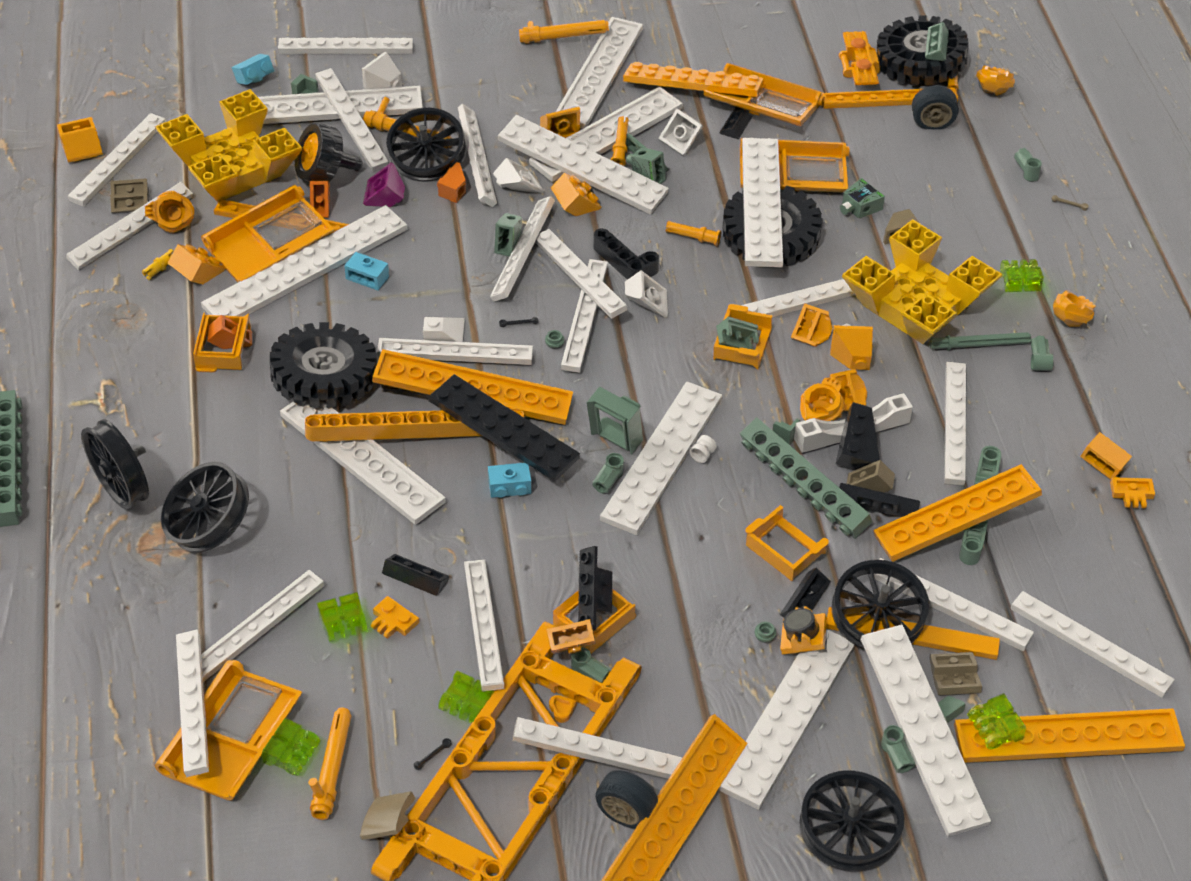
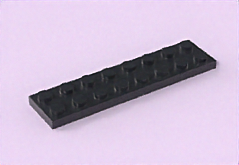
M455 374L429 395V402L553 481L561 477L580 459L578 451Z

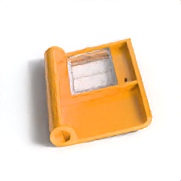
M731 63L725 65L723 70L725 74L740 73L742 76L757 75L763 78V85L758 96L704 91L705 97L749 110V113L757 116L762 114L800 127L819 106L823 105L825 99L821 91Z
M743 138L740 140V188H743ZM778 140L780 190H784L786 185L795 188V191L845 192L848 189L846 157H849V146H846V143Z
M293 185L203 234L201 239L207 250L220 260V264L225 267L237 282H240L334 232V228L304 199L303 189L300 186Z
M237 660L226 661L204 693L209 772L186 777L183 767L181 727L155 763L156 770L170 779L225 800H233L299 700L302 691L246 672L243 665Z

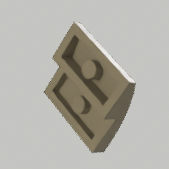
M147 178L110 181L111 213L134 212L148 203Z
M973 652L930 654V665L938 695L982 692V684L977 674L978 665Z
M412 791L377 797L371 804L363 821L360 833L361 839L366 840L398 834L409 821L405 811L416 799Z

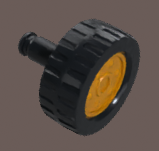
M311 123L302 132L298 141L302 151L295 158L294 163L296 174L301 180L307 182H330L336 175L339 167L350 170L354 169L355 171H359L362 168L363 161L360 157L356 158L353 155L343 153V138L337 128L321 123Z

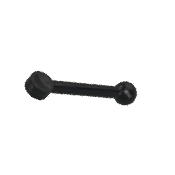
M537 317L514 321L502 319L499 321V326L506 327L507 325L523 323L537 324L539 319Z
M449 738L443 739L439 747L421 761H416L414 768L420 770L423 764L444 748H449L451 740Z

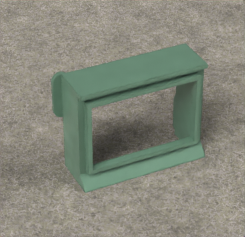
M599 386L586 402L591 435L598 434L627 451L630 450L632 455L643 441L640 416L641 406L624 395L620 398ZM599 410L622 421L623 426L608 417H603L600 421Z

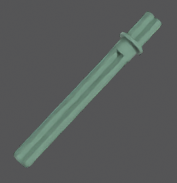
M1024 332L955 337L946 335V337L930 338L929 346L931 349L946 348L951 350V348L1027 344L1031 342V334Z

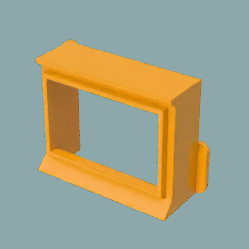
M729 304L724 319L731 317L758 325L757 330H761V334L755 350L721 345L717 336L714 344L713 360L717 358L753 365L758 370L772 331V315L748 311L746 306Z
M203 313L193 352L197 372L214 373L217 369L242 370L241 353L247 329L251 330L249 313L244 317L225 316L238 323L232 353L204 351L207 328L220 315H206Z
M780 505L766 518H757L746 527V546L788 579L794 581V578L820 555L826 554V546L829 544V540L822 538L817 543L783 518L784 507ZM776 526L809 549L794 564L761 540Z
M612 589V605L618 611L593 631L596 644L584 647L591 654L631 620L636 618V605L631 604L614 589ZM579 590L553 610V625L558 627L574 623L566 615L578 606Z

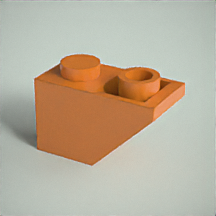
M458 162L452 168H449L447 173L437 183L438 196L455 203L466 194V179Z

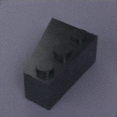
M853 402L846 414L835 464L857 470L880 459L873 410L871 407Z

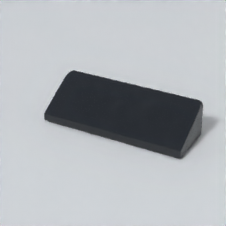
M735 106L719 133L739 139L754 114L749 113V110Z
M393 554L384 561L382 574L435 596L441 592L450 577L397 554Z
M817 567L810 570L781 611L780 616L784 618L797 607L801 609L806 606L813 610L831 581Z

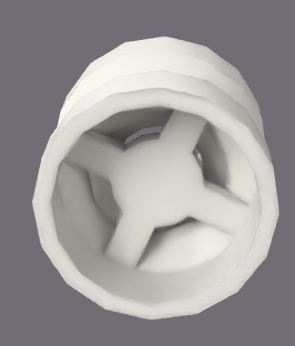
M702 435L697 440V444H694L690 449L689 453L695 461L705 463L710 454L717 448L716 442L711 437Z

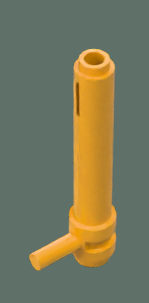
M597 20L539 27V25L534 26L533 21H529L528 27L519 29L520 43L528 44L530 41L536 43L548 39L601 34L609 31L608 21Z
M383 97L377 112L373 110L365 112L363 121L367 127H375L376 130L389 131L392 124L397 120L384 114L390 101L389 98ZM410 126L402 131L417 137Z
M343 707L338 708L334 712L319 780L311 778L308 782L313 791V800L310 805L311 815L319 820H326L332 814L333 803L337 794L335 788L351 721L350 710Z

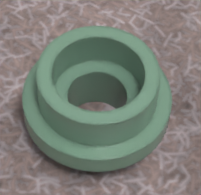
M558 330L549 331L545 337V343L552 348L560 347L564 344V336Z
M764 621L756 626L754 634L759 641L770 642L776 637V629L772 623Z

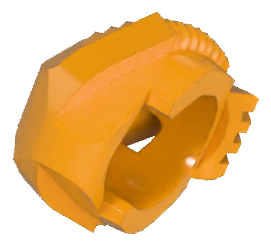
M983 65L982 69L978 70L976 74L984 91L992 95L998 96L1003 94L1015 84L1014 74L1009 73L1010 71H1005V69L990 68Z
M167 191L161 193L156 201H152L145 206V216L157 222L162 230L175 233L192 222L195 216V209L191 201L176 191Z
M1065 290L1062 294L1058 293L1053 303L1055 316L1069 327H1080L1083 323L1087 324L1094 317L1096 305L1090 302L1089 299H1086V297H1077L1068 290Z
M833 377L824 378L821 384H814L804 391L801 395L800 412L804 421L812 418L836 421L841 417L844 409V398L840 393L841 381Z

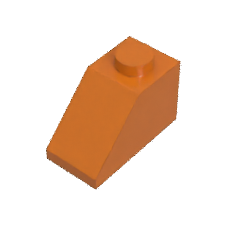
M310 181V205L323 218H329L330 182Z
M221 314L208 326L207 341L221 349H232L238 323ZM249 329L246 331L243 347L252 346V331Z

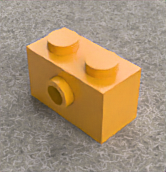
M1101 432L1087 445L1080 456L1109 479L1117 477L1132 458L1129 453Z
M590 619L547 629L553 654L568 651V654L581 651L582 647L596 644Z

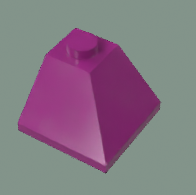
M392 162L367 180L363 201L365 206L383 207L386 205L387 207H392L403 200L405 185Z

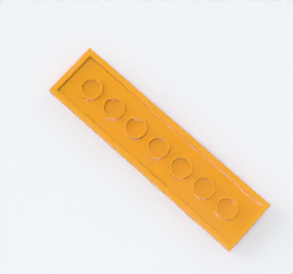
M634 62L630 64L624 73L623 82L757 97L763 85V78L757 75L742 76L740 73L725 74L723 71L709 72L705 69L697 71L687 67L679 69L674 66L662 67L658 64L644 65L641 62Z
M1022 464L878 527L873 530L874 536L893 562L1042 496V490Z

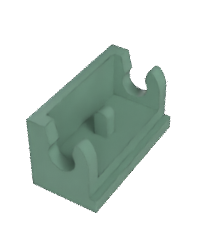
M727 317L716 326L719 344L752 349V338L754 343L758 344V325Z

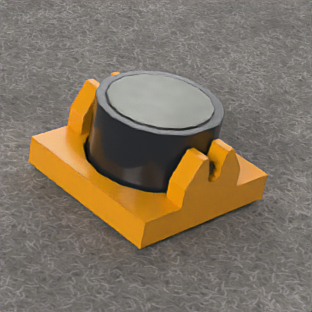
M806 606L801 609L797 607L783 618L781 653L790 654L825 649L826 614H814Z

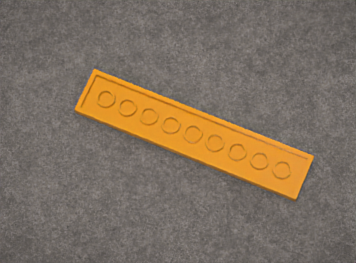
M385 349L381 351L373 374L372 382L428 395L432 394L455 374L504 406L522 410L524 416L563 425L566 424L573 397V391Z
M1174 708L960 719L954 722L959 751L965 763L1183 751L1185 748Z
M713 714L709 717L658 794V803L650 817L640 821L601 881H660L748 744L718 716Z

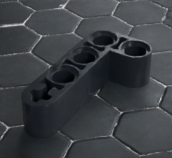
M599 228L594 231L593 249L627 280L639 271H643L649 277L658 273L659 255L656 252L648 251L637 256L607 229Z

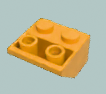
M92 117L57 125L60 142L68 163L103 155Z
M564 173L551 187L563 209L574 216H580L602 208L598 202V197L591 192V186L585 181L581 182L574 175L570 176Z
M178 244L168 261L170 266L188 280L199 284L207 283L225 270V267L220 264V260L209 256L207 250L201 247L196 249L189 244H186V246Z

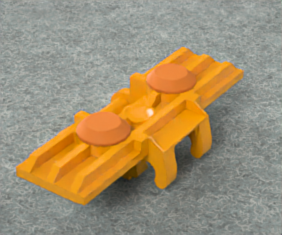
M866 31L843 32L846 50L838 54L844 69L842 71L843 76L853 78L855 85L879 84L877 77L880 71L876 50L868 42Z

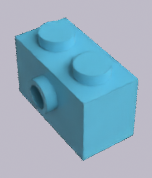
M258 54L231 67L237 83L245 85L259 82L263 79L262 77L275 71L269 55Z
M355 252L344 266L347 280L375 290H379L389 278L388 263Z
M516 463L488 466L491 498L531 494V477L528 464Z

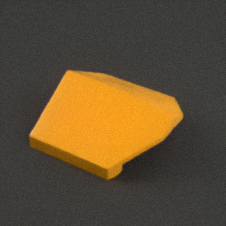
M804 303L791 339L814 347L827 341L832 332L829 312Z
M855 369L830 374V378L833 377L841 381L840 393L844 398L843 411H848L853 402L866 406L867 390L865 383Z

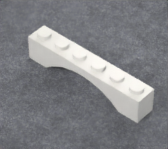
M904 393L888 397L872 408L876 432L910 423L913 406ZM812 418L798 422L795 427L794 440L802 453L840 443L845 419L824 421Z

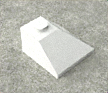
M383 52L362 68L363 89L402 87L401 73L386 52Z
M676 109L659 139L685 156L703 125L683 111Z
M508 158L493 173L497 178V184L502 188L507 187L515 191L544 193L543 188L529 169Z
M639 271L625 281V295L628 299L664 318L668 316L667 289L643 271Z
M424 317V340L463 342L465 318Z

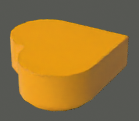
M561 695L552 696L549 699V709L554 713V719L560 723L567 722L576 707L577 701Z

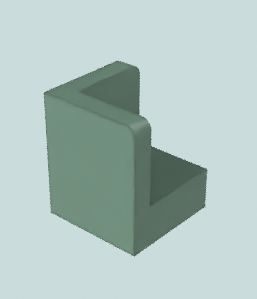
M300 74L291 82L292 94L319 93L318 81L303 74Z
M796 418L791 425L775 421L772 431L791 445L794 441L796 423L800 422V419Z

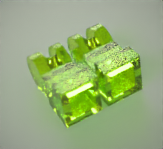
M1021 259L1020 267L1017 260H1012L1011 264L1008 260L1001 261L1000 272L1005 283V292H1022V288L1024 292L1041 291L1044 276L1041 268L1038 267L1036 259H1030L1029 263H1027L1026 259Z
M358 592L340 596V606H338L336 598L317 603L318 616L329 642L335 640V632L339 633L340 638H345L343 620L345 623L347 622L346 627L350 631L351 636L356 635L355 627H359L362 633L368 631Z
M457 670L453 676L452 683L440 698L438 709L445 712L450 707L449 714L455 716L459 712V719L466 720L469 716V723L472 724L495 690L482 691L480 680L477 679L475 682L473 677Z
M1004 693L988 699L987 703L972 707L967 713L970 721H974L973 726L975 729L980 730L979 735L982 739H985L984 743L988 749H995L1003 743L1012 740L1017 742L1024 738L1026 726L1017 712H1013L1014 708Z
M284 718L275 731V736L271 737L262 750L263 763L269 766L273 764L291 775L298 776L303 770L302 766L307 764L309 761L308 757L313 755L314 748L319 746L321 740L315 733L304 730L301 725Z

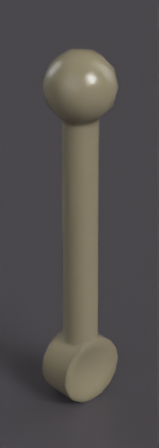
M1057 195L1052 196L1053 202L1059 201L1080 207L1084 211L1088 210L1089 205L1086 203L1079 204L1059 198Z

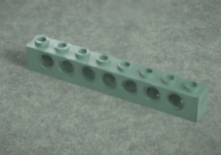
M15 390L0 392V527L19 525V516H22L21 503L19 504V500H22V490L19 488V485L22 484V475L19 472V469H22V459L19 457V454H22V444L19 442V439H22V429L19 427V424H22V415L19 412L22 409L21 397L17 398Z
M756 417L740 432L743 440L741 443L747 450L750 451L752 449L756 452V457L761 462L766 461L769 464V468L775 474L780 473L783 476L782 479L790 487L794 485L801 497L804 499L806 497L809 498L812 506L818 511L822 510L825 512V517L831 523L836 522L840 525V530L846 536L850 534L856 539L873 522L870 514L760 419ZM761 441H766L764 444L759 445ZM793 464V467L786 468L788 465ZM807 476V479L800 480L802 477ZM816 489H822L820 492L814 493ZM836 501L835 504L828 505L829 502ZM846 513H850V514H851L849 517H846V518H843V517H842V516H843L844 514H846Z

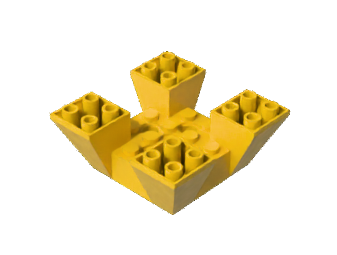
M251 89L219 101L227 129L204 137V133L188 114L155 126V129L217 202L220 199H228L281 177L302 151L301 145L285 127L259 137L268 109Z
M912 219L889 238L896 266L893 270L890 271L873 259L865 256L844 272L842 278L865 308L921 344H924L1002 277V273L971 256L948 276L931 265L942 237Z

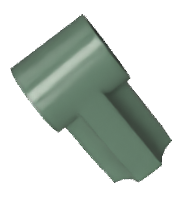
M1026 148L1019 149L1015 153L1014 158L1024 171V179L1031 182L1037 181L1040 176L1042 162L1034 158Z
M1037 336L1031 340V370L1052 371L1054 359L1053 354H1050L1048 339L1044 336Z
M611 453L606 457V463L592 483V486L602 494L608 493L615 481L623 475V456L619 453Z
M582 647L580 652L571 654V669L600 683L604 682L612 670L593 658L587 648Z
M890 725L884 730L881 747L888 753L896 772L902 774L914 768L915 762L903 739V730L896 725Z

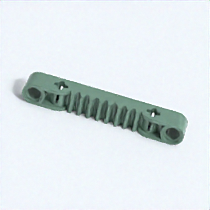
M985 446L982 449L974 485L998 475L1001 451L997 447ZM988 520L964 530L959 558L964 564L975 565L979 562Z

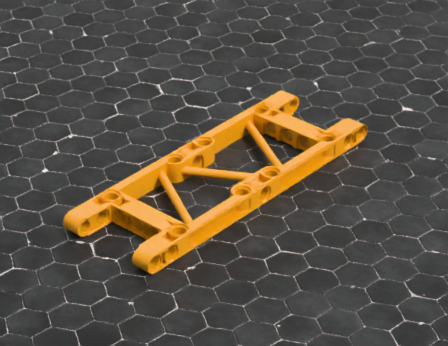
M546 621L543 622L504 677V689L494 691L408 813L407 818L409 821L398 834L391 837L372 866L371 874L383 881L399 879L417 853L470 881H506L585 758L558 753L551 761L478 762L484 751H488L496 738V719L520 686L544 722L559 727L527 682L529 681L550 689L554 694L557 692L567 698L576 700L578 703L588 707L590 711L595 712L582 733L600 737L637 681L642 666L623 657L620 661L616 662L604 682L600 683L551 660L554 654L551 651L547 629L557 626ZM544 770L529 793L528 816L505 851H503L457 779H466L473 771ZM450 786L497 859L425 823ZM415 832L416 834L409 835L408 833ZM491 873L497 874L496 876H489Z

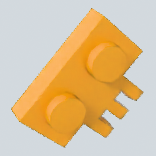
M1111 478L1113 498H1123L1125 508H1130L1131 502L1133 508H1138L1139 502L1141 508H1146V499H1154L1155 490L1153 480L1150 478Z
M386 596L373 608V614L377 618L371 623V628L377 629V632L383 634L387 639L396 631L406 636L419 624V617L389 596Z

